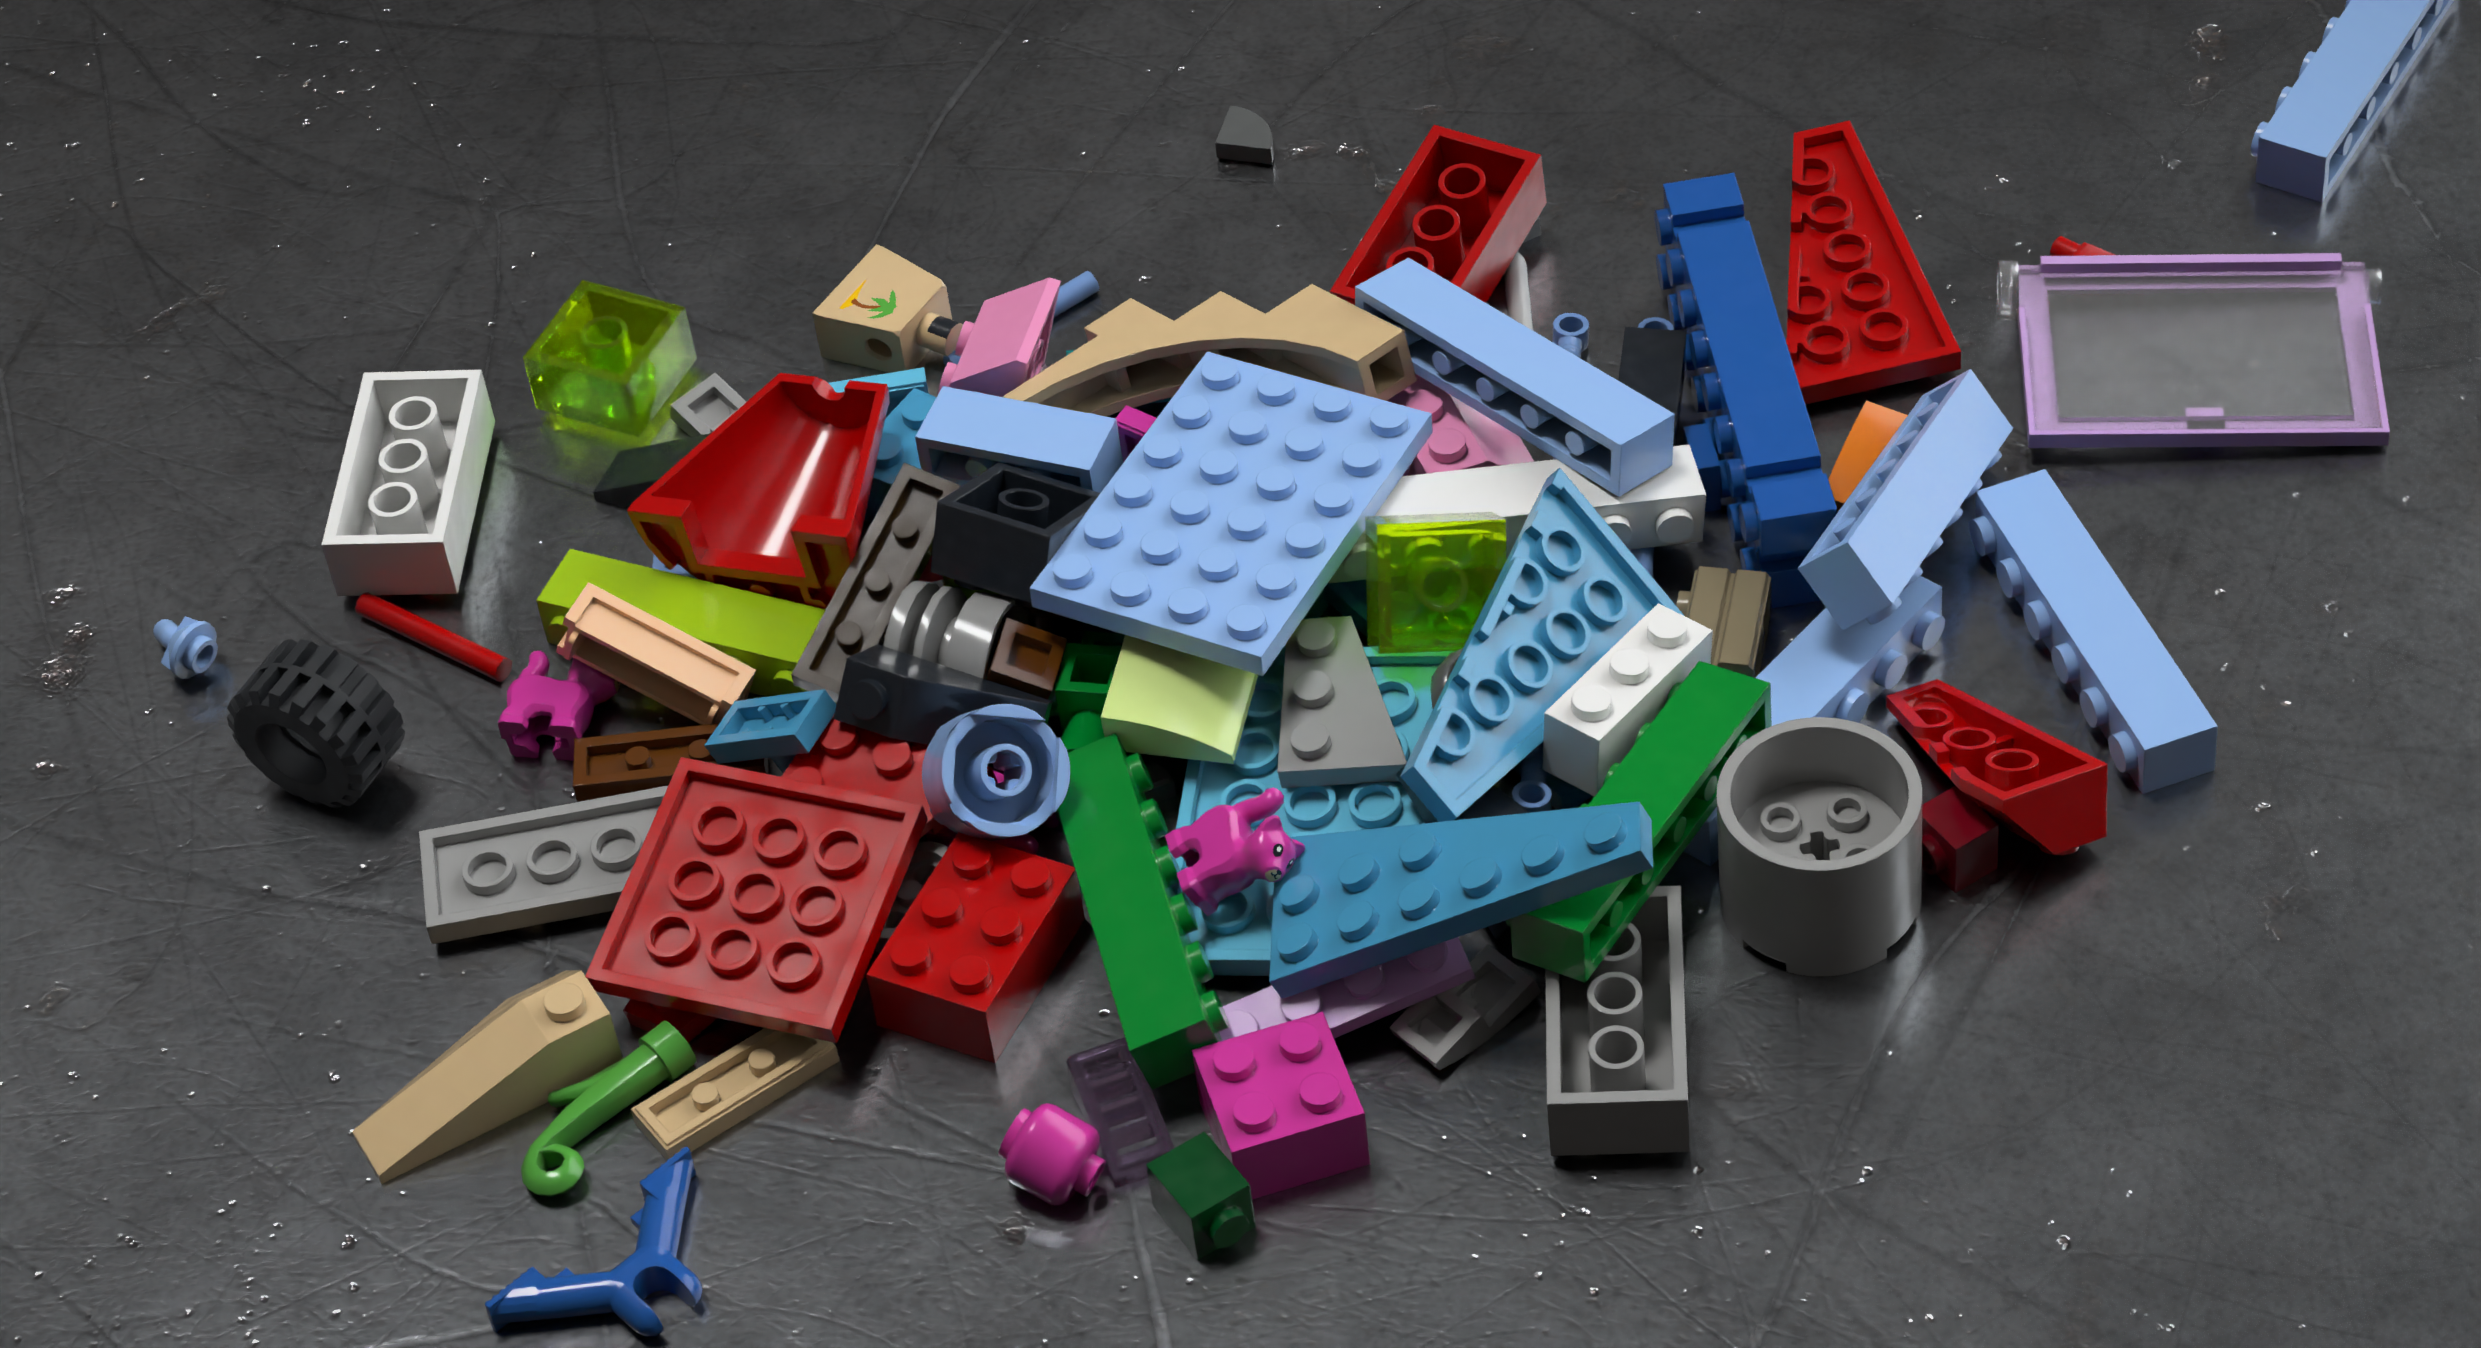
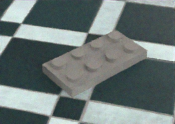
M668 786L419 831L426 928L431 944L614 911Z

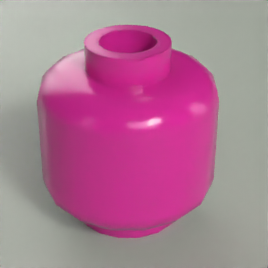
M1049 1103L1040 1105L1033 1112L1026 1108L1022 1109L1009 1127L998 1152V1156L1006 1160L1005 1176L1010 1183L1054 1206L1063 1205L1075 1192L1087 1197L1099 1180L1106 1164V1160L1097 1156L1100 1145L1099 1131L1091 1124Z

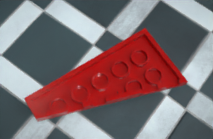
M1850 120L1795 132L1793 137L1786 343L1805 405L1960 370L1961 350Z

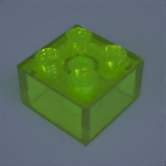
M582 280L523 356L536 409L640 437L697 360L685 307Z
M1494 512L1365 516L1368 645L1379 654L1457 651L1463 649L1507 560L1506 519Z

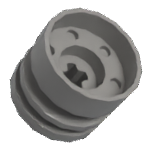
M922 580L912 581L902 591L893 608L885 634L884 646L986 679L1006 618L1032 626L1028 607L1015 604V599L1007 596L975 592L967 600L966 595L959 587L942 586L940 588L937 583Z

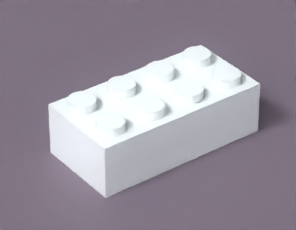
M482 370L364 372L322 541V548L337 596H361L365 592L373 595L458 594L495 425V418Z

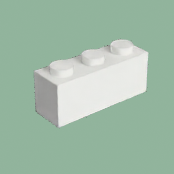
M1658 603L1544 713L1542 770L1595 797L1602 788L1610 767L1616 762H1622L1634 746L1640 728L1646 722L1652 723L1665 706L1667 696L1674 684L1682 683L1699 661L1711 664L1713 630Z

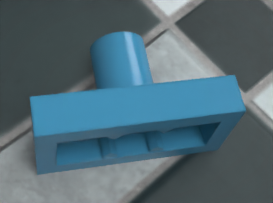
M825 689L734 701L704 746L718 764L771 758L780 771L784 773L796 754L809 753L834 716L836 703Z

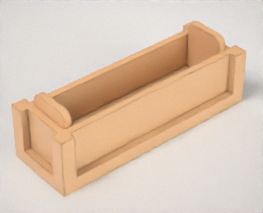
M589 582L564 617L563 625L567 626L568 630L557 645L556 653L562 655L567 660L573 657L701 725L720 723L734 701L746 700L748 698L756 669Z

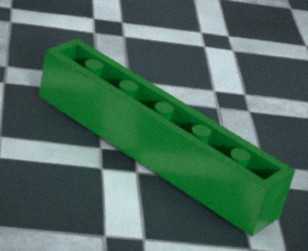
M1699 661L1682 683L1674 684L1667 696L1665 706L1652 723L1646 722L1640 728L1634 746L1621 763L1616 762L1610 767L1602 788L1589 804L1585 803L1580 806L1590 807L1640 802L1652 819L1653 868L1505 920L1507 926L1511 928L1513 958L1586 983L1717 807V784L1728 758L1747 739L1772 726L1771 683Z
M1114 733L1068 753L1070 782L1065 799L1058 808V813L1129 1051L1153 1090L1194 1073L1192 1050L1222 1041L1219 1032L1229 1028V1022L1215 990L1206 992L1204 982L1214 978L1213 972L1200 942L1191 943L1188 933L1198 930V925L1185 894L1182 892L1176 895L1173 887L1179 883L1177 873L1180 871L1176 859L1170 853L1168 845L1163 847L1160 845L1159 838L1168 834V830L1154 798L1146 801L1144 792L1154 788L1152 779L1140 753L1137 752L1128 756L1119 737Z

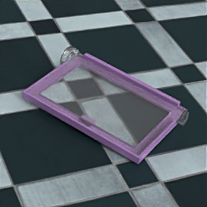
M2341 253L2040 256V265H2018L2017 260H1998L1996 274L1998 321H2017L2018 319L2028 448L2388 446L2390 430L2371 305H2380L2382 277L2380 269L2365 270L2364 262H2342Z

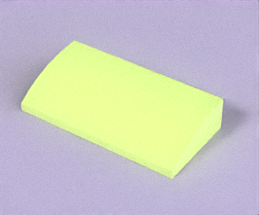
M1125 635L1100 717L1104 737L1116 733L1126 752L1234 764L1258 674Z

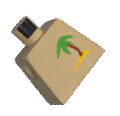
M877 244L812 313L822 357L889 373L914 369L930 350L949 356L956 350L963 324L952 320L947 287L941 279Z

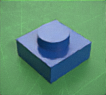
M1708 423L1684 426V445H1690L1706 492L1705 512L1721 510L1720 464Z

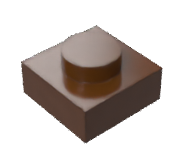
M1006 618L986 680L1048 699L1053 689L1067 638Z

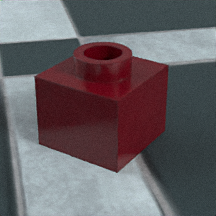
M1957 786L1922 804V869L1929 875L1936 874L1954 893L1997 869L1999 825L1972 799L1960 791Z

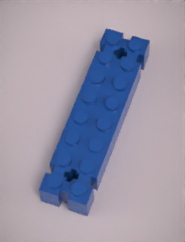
M1735 173L1663 184L1664 209L1654 211L1658 243L1660 246L1665 245L1666 253L1656 255L1659 284L1661 290L1671 289L1672 294L1667 296L1670 322L1674 330L1683 329V331H1687L1685 371H1695L1696 376L1691 377L1694 407L1697 413H1707L1708 418H1704L1703 423H1708L1716 453L1720 458L1721 498L1731 497L1733 503L1727 505L1728 523L1733 542L1743 540L1745 548L1740 549L1741 570L1767 572L1769 577H1771L1772 608L1820 601L1817 594L1798 570V567L1836 516L1837 506L1827 474L1822 472L1821 454L1750 222L1745 220L1744 203Z

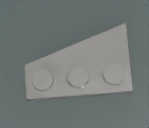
M1352 617L1303 619L1287 641L1285 650L1277 770L1281 788L1399 781L1396 774L1401 768L1406 766L1407 761Z

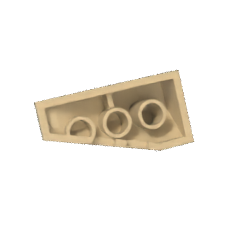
M565 970L506 999L352 1131L355 1141L381 1184L547 1103L550 1092L585 1080L623 1059L611 1014L582 970Z

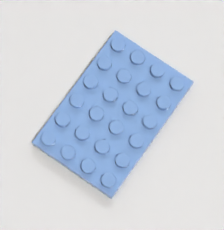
M1206 352L1031 585L1032 607L1264 676L1433 433L1432 413Z

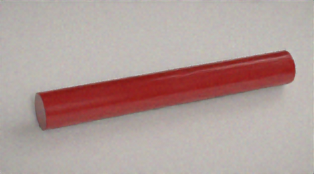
M369 592L363 593L356 602L355 610L358 615L492 679L502 682L511 672L512 661L509 658Z

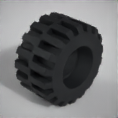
M290 639L283 641L280 646L276 645L232 698L227 707L230 712L227 715L228 726L234 732L232 734L234 740L245 752V756L263 775L296 797L299 796L319 806L323 803L330 808H340L343 804L350 806L355 803L400 748V743L404 740L405 730L401 727L403 724L401 713L393 706L394 700L380 686L379 681L348 656H344L324 644L319 646L311 640L300 639L299 642Z

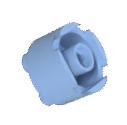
M995 704L959 715L940 726L928 745L922 766V784L932 816L937 822L945 825L956 834L960 832L988 841L1027 834L1039 827L1053 812H1056L1064 801L1069 787L1070 761L1067 749L1061 738H1057L1052 729L1044 722L1045 719L1035 711L1014 704ZM993 763L995 769L1004 771L1003 782L995 784L994 778L988 776V764Z

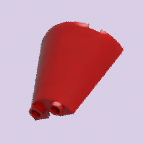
M779 373L632 502L627 512L635 529L648 548L669 570L673 569L676 564H679L688 573L700 580L821 609L827 608L859 547L887 409L890 404L888 385L849 380L844 388V392L837 393L828 382L818 377Z

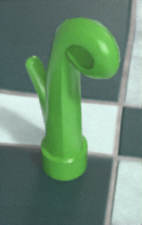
M665 1020L638 1040L640 1047L620 1061L585 1080L549 1093L547 1099L551 1106L556 1108L568 1106L537 1137L525 1155L521 1166L522 1181L528 1190L540 1196L553 1197L573 1189L579 1182L584 1170V1161L581 1155L571 1149V1147L665 1080L668 1082L674 1081L697 1063L696 1056L690 1045L672 1024ZM560 1166L554 1171L547 1172L550 1167Z

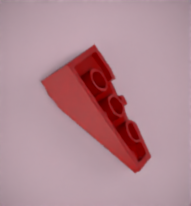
M1939 679L1886 696V708L1958 789L2012 833L2039 846L2043 852L2052 855L2071 854L2076 852L2079 846L2107 837V763Z

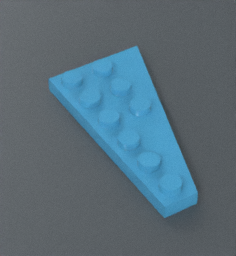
M1560 467L1546 479L1400 776L1438 822L1455 820L1542 743L1544 738V713L1658 603L1684 616Z
M1629 802L1290 837L1303 843L1305 850L1295 859L1289 872L1281 880L1274 882L1269 982L1280 997L1284 999L1652 869V819L1640 802Z

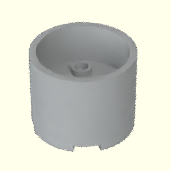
M1812 717L1790 720L1766 728L1747 739L1732 753L1721 771L1717 784V826L1721 913L1724 923L1735 941L1743 949L1750 945L1760 953L1786 963V972L1806 976H1835L1853 973L1875 965L1887 958V949L1906 933L1911 924L1916 925L1921 909L1922 784L1918 770L1906 751L1885 734L1864 724L1838 718Z

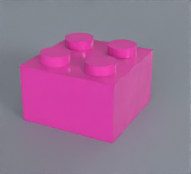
M1323 1012L1192 1050L1199 1101L1215 1143L1250 1184L1252 1199L1370 1164L1365 1113Z

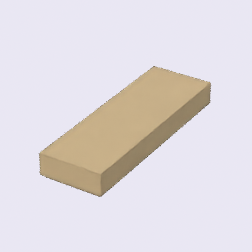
M764 1028L631 1108L634 1123L666 1161L686 1146L692 1152L839 1062L837 1048L833 1042Z

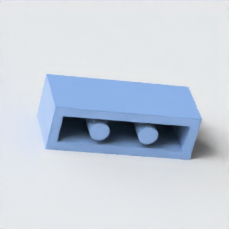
M942 386L915 436L921 470L961 486L1000 462L1101 493L1123 464L1116 418Z

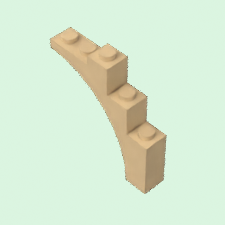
M1311 284L1266 314L1220 291L1173 321L1130 298L1084 327L1088 340L1086 344L1003 397L1107 417L1121 412L1126 405L1134 408L1173 397L1206 352L1385 401L1416 382L1417 379L1403 329Z

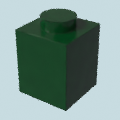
M1205 1131L1146 1164L1153 1207L1197 1260L1219 1248L1235 1244L1246 1232L1256 1227L1250 1184Z

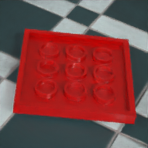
M681 757L585 977L594 990L599 993L837 1043L928 820L923 805Z

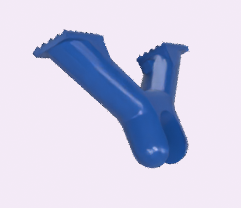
M687 1146L681 1148L680 1152L675 1153L673 1157L667 1159V1162L654 1169L653 1173L640 1180L645 1203L642 1209L630 1217L632 1224L639 1229L636 1249L633 1254L609 1272L575 1275L568 1268H565L555 1277L545 1278L534 1267L528 1268L527 1272L520 1274V1277L514 1279L513 1283L508 1284L505 1289L499 1291V1294L494 1295L491 1300L485 1302L493 1331L497 1332L506 1324L512 1322L615 1313L636 1333L648 1337L659 1335L664 1332L658 1316L643 1301L646 1296L657 1291H670L689 1306L695 1307L701 1300L702 1283L689 1268L676 1258L690 1181L697 1175L690 1149Z

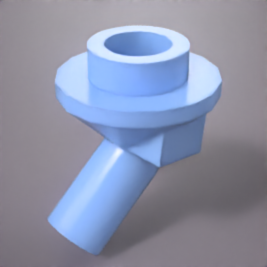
M185 616L179 626L169 619L160 620L154 626L153 633L156 640L166 648L161 663L177 677L189 679L198 673L206 671L215 660L218 650L216 643L217 635L215 628L208 622L198 621Z

